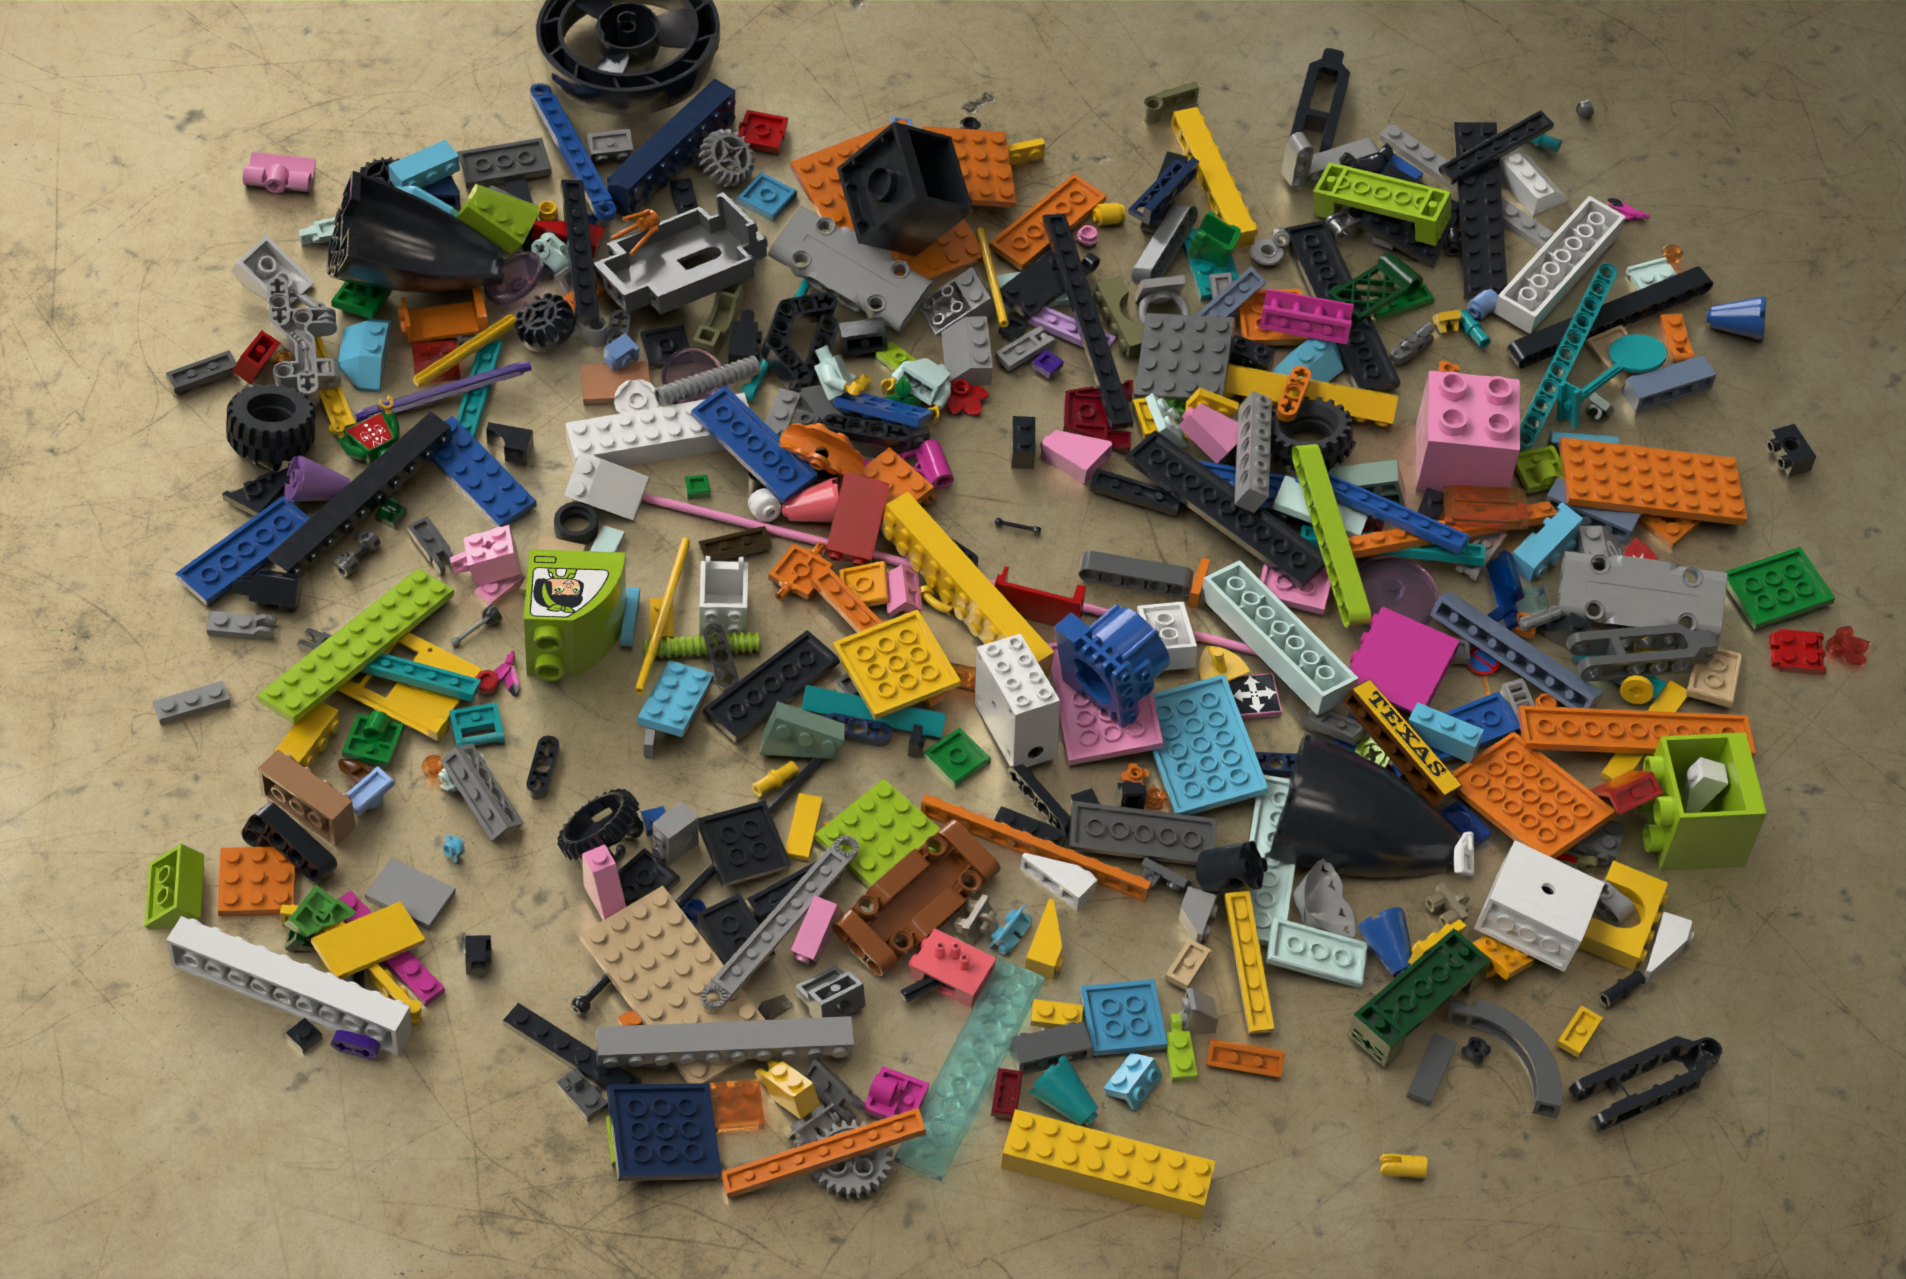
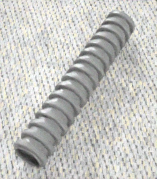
M750 356L749 358H743V360H737V362L725 364L724 367L719 366L712 370H706L705 373L700 372L699 375L694 374L693 377L688 376L686 379L682 378L680 381L676 380L674 383L670 382L667 385L664 384L661 387H656L654 391L655 399L660 406H665L666 403L678 402V400H684L685 397L690 398L691 395L696 396L698 393L702 394L704 391L708 392L710 389L714 390L716 387L720 388L723 385L726 386L729 383L732 384L735 381L738 382L741 379L759 375L760 364L755 356Z

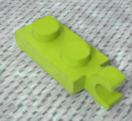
M1180 1013L1170 1014V1032L1166 1033L1168 1043L1166 1053L1171 1081L1197 1080L1198 1074L1190 1031H1182Z

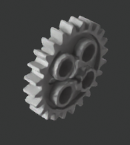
M842 1120V1127L840 1128L833 1123L832 1131L830 1132L824 1128V1137L817 1135L816 1141L858 1128L859 1126L856 1125L855 1120L852 1121L851 1126H847L845 1120ZM886 1147L852 1158L853 1160H846L815 1170L813 1172V1179H819L820 1188L827 1185L828 1194L836 1190V1198H839L842 1193H846L847 1200L854 1193L858 1199L861 1198V1192L871 1196L870 1188L879 1191V1182L886 1184V1175H891L893 1150ZM836 1168L842 1169L841 1172H834L832 1170ZM867 1170L868 1173L861 1174L858 1171Z

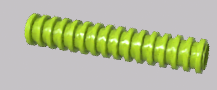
M748 631L747 634L740 632L738 635L736 632H733L732 635L725 633L731 652L734 651V654H737L738 651H741V653H745V651L752 653V650H756V652L761 650V639L758 631H755L754 634H751V631ZM710 634V636H708V638H709V637H712L713 640H714V643H715L714 646H710L711 649H713V648H715L716 646H719L718 641H717V637H718V636H714V634ZM688 635V638L684 636L677 638V636H674L673 639H670V637L662 639L661 637L656 656L671 658V655H674L676 658L678 655L686 657V654H689L690 657L693 654L700 656L701 653L707 656L708 652L703 637H699V635H696V637ZM644 638L643 641L644 657L646 655L650 643V640H648L647 638ZM718 651L719 655H722L724 651Z

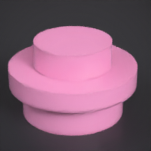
M1083 226L1077 233V240L1082 245L1092 246L1098 242L1099 235L1093 226Z

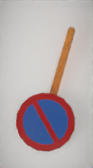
M1479 647L1470 650L1469 664H1466V667L1471 673L1482 676L1486 697L1489 695L1487 676L1492 675L1498 670L1500 661Z

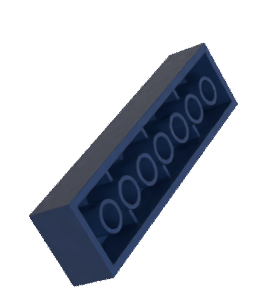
M714 79L607 177L608 192L612 197L618 214L625 217L638 213L642 206L651 201L660 189L665 188L674 176H678L688 163H692V156L699 152L703 140L709 134L720 129L725 130L734 123L736 118L734 89Z

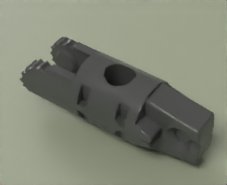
M1432 323L1422 325L1400 342L1390 353V360L1401 365L1426 348L1434 340V336L1431 335L1434 330Z

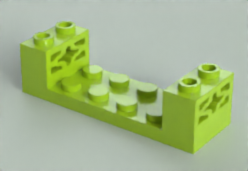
M1331 162L1328 163L1313 191L1315 216L1328 218L1330 215L1338 213L1341 207L1346 205L1415 222L1416 241L1435 246L1451 218L1450 191Z

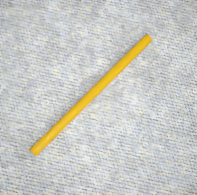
M979 227L976 229V234L1001 327H1007L1009 322L985 230Z

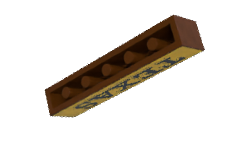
M1371 679L1353 687L1341 703L1416 790L1436 808L1451 800L1463 785Z

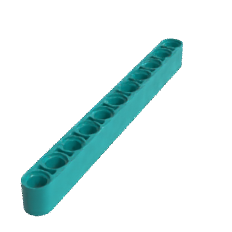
M1610 263L1601 264L1592 277L1520 423V441L1525 443L1520 442V452L1528 451L1534 445L1558 396V385L1566 380L1617 276V269Z

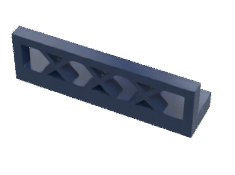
M1192 157L1184 164L1176 159L1128 209V214L1150 225L1197 176L1199 160ZM1177 168L1180 169V170L1174 175V171H1175ZM1165 182H1168V183L1162 188V185H1161V184H1162V183H1165ZM1140 207H1144L1143 213L1139 212L1137 209Z

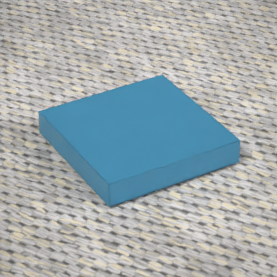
M761 172L739 195L737 204L773 222L797 196V190Z

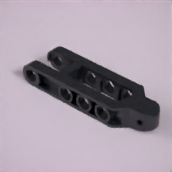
M1326 48L1323 51L1322 59L1309 64L1290 134L1291 136L1296 132L1303 133L1304 129L1324 133L1319 153L1332 149L1350 76L1349 70L1342 64L1344 52L1332 48ZM1323 72L1329 76L1335 75L1334 82L1336 83V88L1329 113L1309 109L1315 82L1322 79Z
M1675 1036L1582 1077L1570 1086L1569 1092L1576 1102H1580L1608 1089L1611 1091L1617 1102L1612 1103L1609 1108L1589 1118V1122L1595 1131L1601 1132L1699 1088L1701 1078L1704 1077L1705 1072L1717 1065L1722 1054V1047L1717 1040L1710 1037L1692 1041ZM1673 1060L1681 1062L1687 1070V1073L1681 1076L1677 1074L1672 1080L1661 1085L1655 1084L1652 1089L1638 1095L1637 1093L1629 1095L1621 1084Z

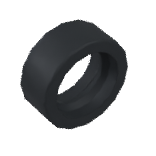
M570 502L559 507L554 516L556 537L560 540L582 545L592 542L598 533V516L596 511L590 505L583 502ZM573 517L586 519L590 523L586 529L581 531H570L562 526L564 521Z

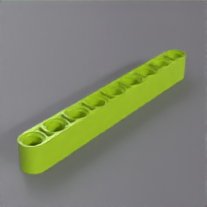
M1318 444L1294 446L1292 449V460L1342 622L1345 627L1369 625L1371 622L1370 607Z

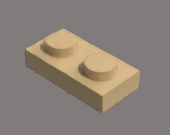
M1189 938L1166 973L1165 980L1187 991V988H1189L1209 957L1211 949Z

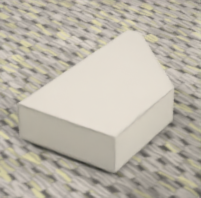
M1473 832L1463 833L1454 848V873L1464 877L1474 876Z

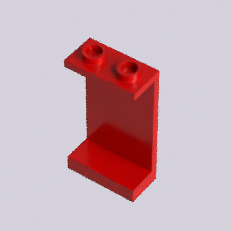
M845 471L824 556H828L830 560L841 562L842 560L851 562L853 566L870 564L890 483Z
M1004 566L1002 575L997 574L995 581L996 589L1024 619L1056 626L1072 612L1081 620L1086 586L1077 584L1073 598L1007 582L1009 567Z
M1629 770L1590 789L1592 793L1610 807L1614 806L1618 815L1663 794L1653 771Z

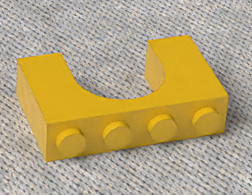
M1613 860L1605 880L1632 901L1635 911L1639 916L1640 924L1632 928H1619L1591 917L1578 948L1634 971L1637 963H1643L1648 951L1643 948L1645 943L1649 945L1655 931L1650 929L1652 924L1657 926L1662 912L1658 911L1659 906L1664 907L1669 893H1666L1665 890L1668 883Z

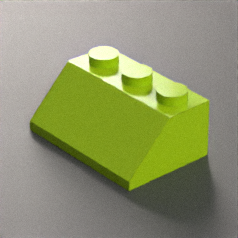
M179 844L149 863L144 927L174 928L181 916L187 919H200L204 873L203 853L186 845Z

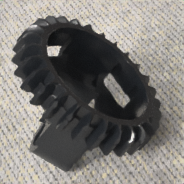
M611 789L608 793L603 792L601 796L596 795L595 799L592 801L588 800L586 805L581 806L580 810L574 812V815L568 818V823L564 824L563 829L559 831L557 845L566 858L569 860L574 859V861L579 859L582 864L583 853L606 845L616 863L615 856L609 847L616 845L623 838H638L644 831V824L637 813L640 810L638 807L640 804L633 794L626 789ZM607 808L612 810L608 816L597 822L593 821L592 818Z

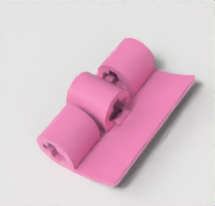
M251 152L249 166L245 165L243 170V185L265 187L268 191L275 194L282 193L284 190L310 192L316 160L313 158Z

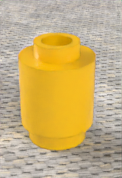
M1119 203L1097 204L1096 208L1092 211V217L1098 226L1115 225L1125 221L1126 211L1124 205Z

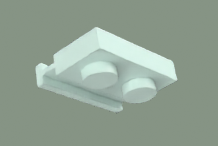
M1666 257L1630 266L1626 270V274L1631 277L1630 280L1636 290L1677 275L1672 266L1666 262Z

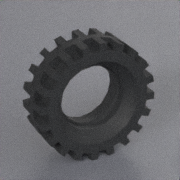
M1306 396L1301 403L1296 418L1290 422L1281 421L1276 415L1277 409L1274 408L1272 410L1270 454L1274 462L1279 460V466L1284 468L1288 465L1290 466V471H1296L1292 460V449L1294 446L1318 444L1325 466L1329 469L1334 468L1335 462L1343 463L1344 456L1349 457L1351 454L1350 449H1353L1352 418H1350L1348 410L1344 411L1342 404L1335 406L1332 399L1325 402L1322 401V397H1317L1316 400H1309V396ZM1290 404L1287 405L1285 412L1290 410ZM1308 431L1321 432L1329 436L1322 440L1311 442L1291 439L1296 434Z

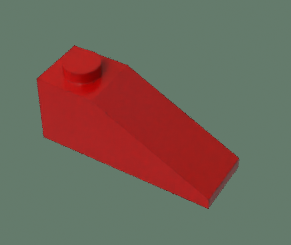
M535 221L532 239L538 240L544 233L550 232L567 245L565 221ZM588 223L592 257L594 259L602 244L605 229Z

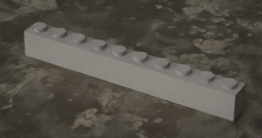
M851 1016L596 1027L595 1043L597 1066L614 1068L618 1065L627 1064L632 1067H639L650 1063L664 1066L674 1062L688 1065L697 1061L718 1063L721 1060L743 1062L746 1059L768 1061L772 1058H783L784 1060H793L797 1057L815 1059L822 1056L843 1058L852 1054L854 1038Z

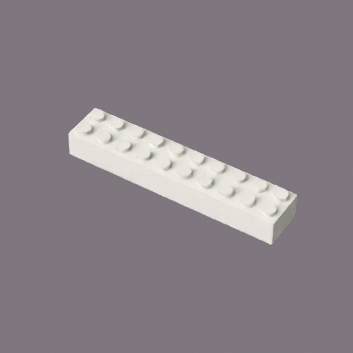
M181 916L166 939L172 967L302 1019L306 1018L308 1021L332 1031L346 1030L374 1038L381 1044L380 1050L399 1057L412 1034L410 1006H407L403 1001H394L384 997L378 991H369L355 982H346L332 973L316 970L310 964L298 963L287 955H278L264 946H256L248 943L241 937L225 934L219 928L205 926L196 919H187Z

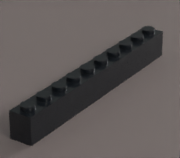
M430 411L267 556L269 569L303 575L309 567L318 563L328 550L333 549L345 535H349L356 525L362 520L367 519L376 507L384 504L394 491H398L402 487L404 482L410 477L415 476L423 465L432 461L442 448H446L453 439L451 426Z

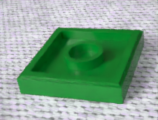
M960 727L923 752V757L954 788L991 763V757Z

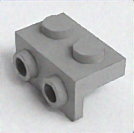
M630 129L587 133L591 161L606 162L610 158L626 160L634 153Z

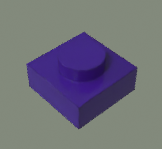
M1046 349L1032 362V368L1050 379L1063 367L1064 361Z

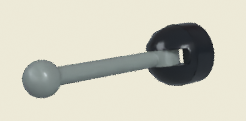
M492 604L486 607L482 612V620L459 637H453L451 644L458 646L461 640L485 623L487 625L497 624L502 620L499 610Z

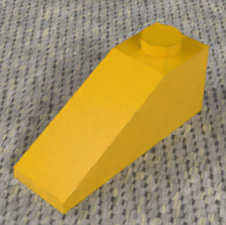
M1049 898L1027 954L1024 971L1053 980L1055 972L1061 971L1065 958L1061 957L1062 942L1054 899Z

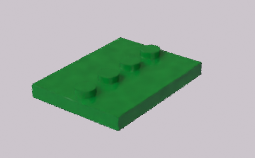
M1801 547L1725 571L1727 573L1726 588L1754 630L1833 604L1835 601V596Z

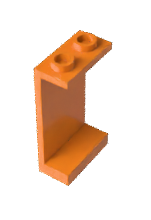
M481 287L472 288L473 302L408 310L405 297H401V306L397 307L399 320H403L400 321L402 335L406 334L408 343L481 333L488 328L487 313Z

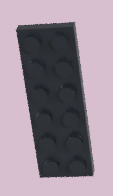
M806 630L705 706L703 714L736 743L771 716L777 701L784 704L789 703L805 690L806 685L811 686L840 664V660L833 651Z

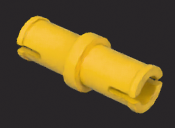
M789 761L777 770L772 769L768 772L767 776L752 783V790L756 796L761 797L773 788H780L783 786V782L798 775L799 769L793 761Z

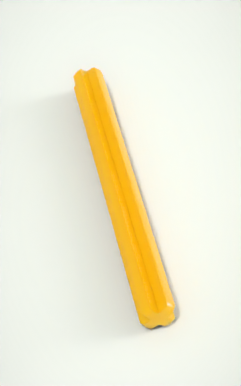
M513 314L505 316L413 377V383L418 388L423 387L512 329L517 318Z

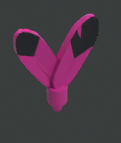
M1609 198L1607 200L1610 207L1626 216L1625 221L1634 218L1639 220L1650 218V215L1644 214L1643 211H1637L1618 199Z
M512 650L510 654H507L505 662L493 672L497 674L500 682L505 678L508 692L516 696L519 693L520 686L513 666L516 659L514 656L515 651Z

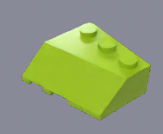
M475 184L457 218L512 255L524 243L540 210L538 205Z

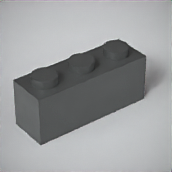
M1083 1021L1078 1023L1069 1022L1056 1028L1047 1027L1029 1034L1020 1033L1011 1038L1009 1051L1015 1069L1023 1071V1075L1047 1070L1052 1064L1056 1066L1060 1062L1058 1059L1063 1055L1071 1064L1090 1060L1093 1047Z

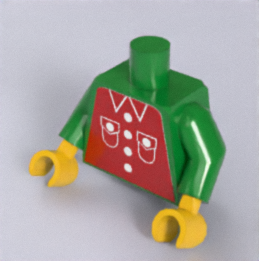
M390 395L387 396L389 406H385L381 398L378 402V406L380 409L385 410L386 414L383 415L380 412L344 430L345 423L341 419L336 420L339 430L333 424L329 426V432L339 437L337 440L347 456L360 461L363 460L367 465H371L400 439V426L395 412L391 410L394 401Z

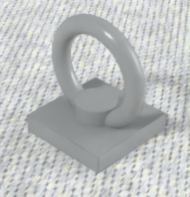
M1184 275L1141 280L1134 293L1135 303H1140L1138 309L1140 323L1145 324L1147 309L1151 302L1153 304H1162L1173 300L1180 307L1182 315H1190L1189 306L1180 295L1186 284Z

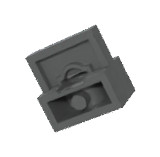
M837 965L795 985V994L809 1006L810 1015L813 1018L846 1017L866 1006L863 983L852 972L844 973Z

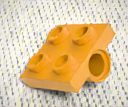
M1488 935L1472 943L1491 960L1486 974L1487 978L1499 974L1507 980L1532 966L1536 958Z

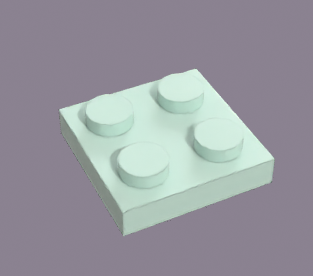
M1153 393L1147 396L1145 399L1159 433L1181 449L1188 446L1184 432L1178 427L1180 424L1178 411L1174 407H1169L1163 398L1159 399Z

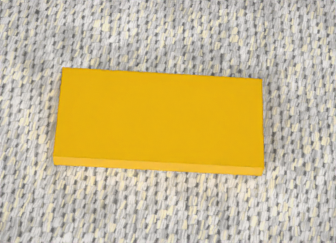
M399 901L312 938L311 943L329 972L336 975L339 979H343L376 963H381L421 946L425 943V938L402 902Z

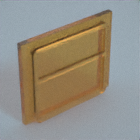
M1443 486L1445 525L1528 530V508L1525 490L1510 487Z

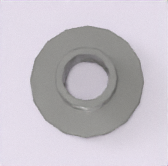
M1271 239L1256 241L1250 250L1251 257L1256 262L1267 266L1280 263L1285 254L1283 247H1277ZM1262 252H1269L1271 255H1265Z

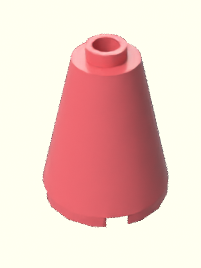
M838 477L828 479L803 490L786 503L781 504L783 516L788 517L789 521L832 523L840 493L837 486L840 484Z

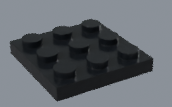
M765 800L699 818V831L722 887L787 870L791 867V862Z

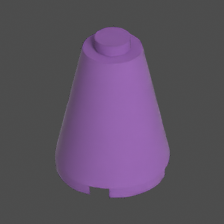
M295 456L287 472V476H290V484L285 483V497L292 502L330 501L350 483V479L303 456Z

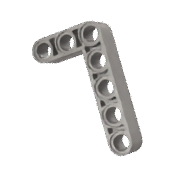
M1296 132L1287 140L1281 173L1293 190H1299L1317 184L1329 162L1344 165L1340 163L1339 158L1345 152L1350 153L1356 159H1367L1375 155L1379 148L1371 138H1364L1314 154V148L1302 132Z

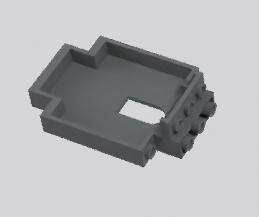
M723 192L716 195L718 214L711 216L710 213H706L699 206L661 221L659 226H657L659 231L653 233L633 256L630 255L631 250L648 231L639 230L607 243L609 257L593 263L597 283L626 313L651 304L660 314H664L754 277L755 261L767 257L766 247H768V241L763 234L761 235L758 232L756 222L753 219L751 220L745 211L740 209L734 200L730 199ZM711 250L721 253L718 258L686 270L679 263Z

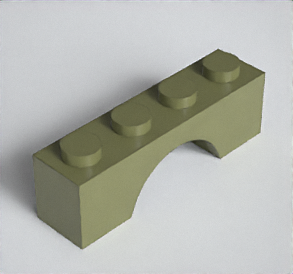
M1118 276L1096 282L1095 292H1093V299L1096 305L1099 304L1102 317L1109 324L1111 335L1116 337L1120 352L1125 354L1127 360L1140 358L1145 324L1130 321L1121 312L1122 309L1127 307L1129 291L1122 277Z
M740 282L716 292L710 317L705 325L700 324L692 340L693 358L714 363L730 331L731 323L734 322L744 302L745 283Z

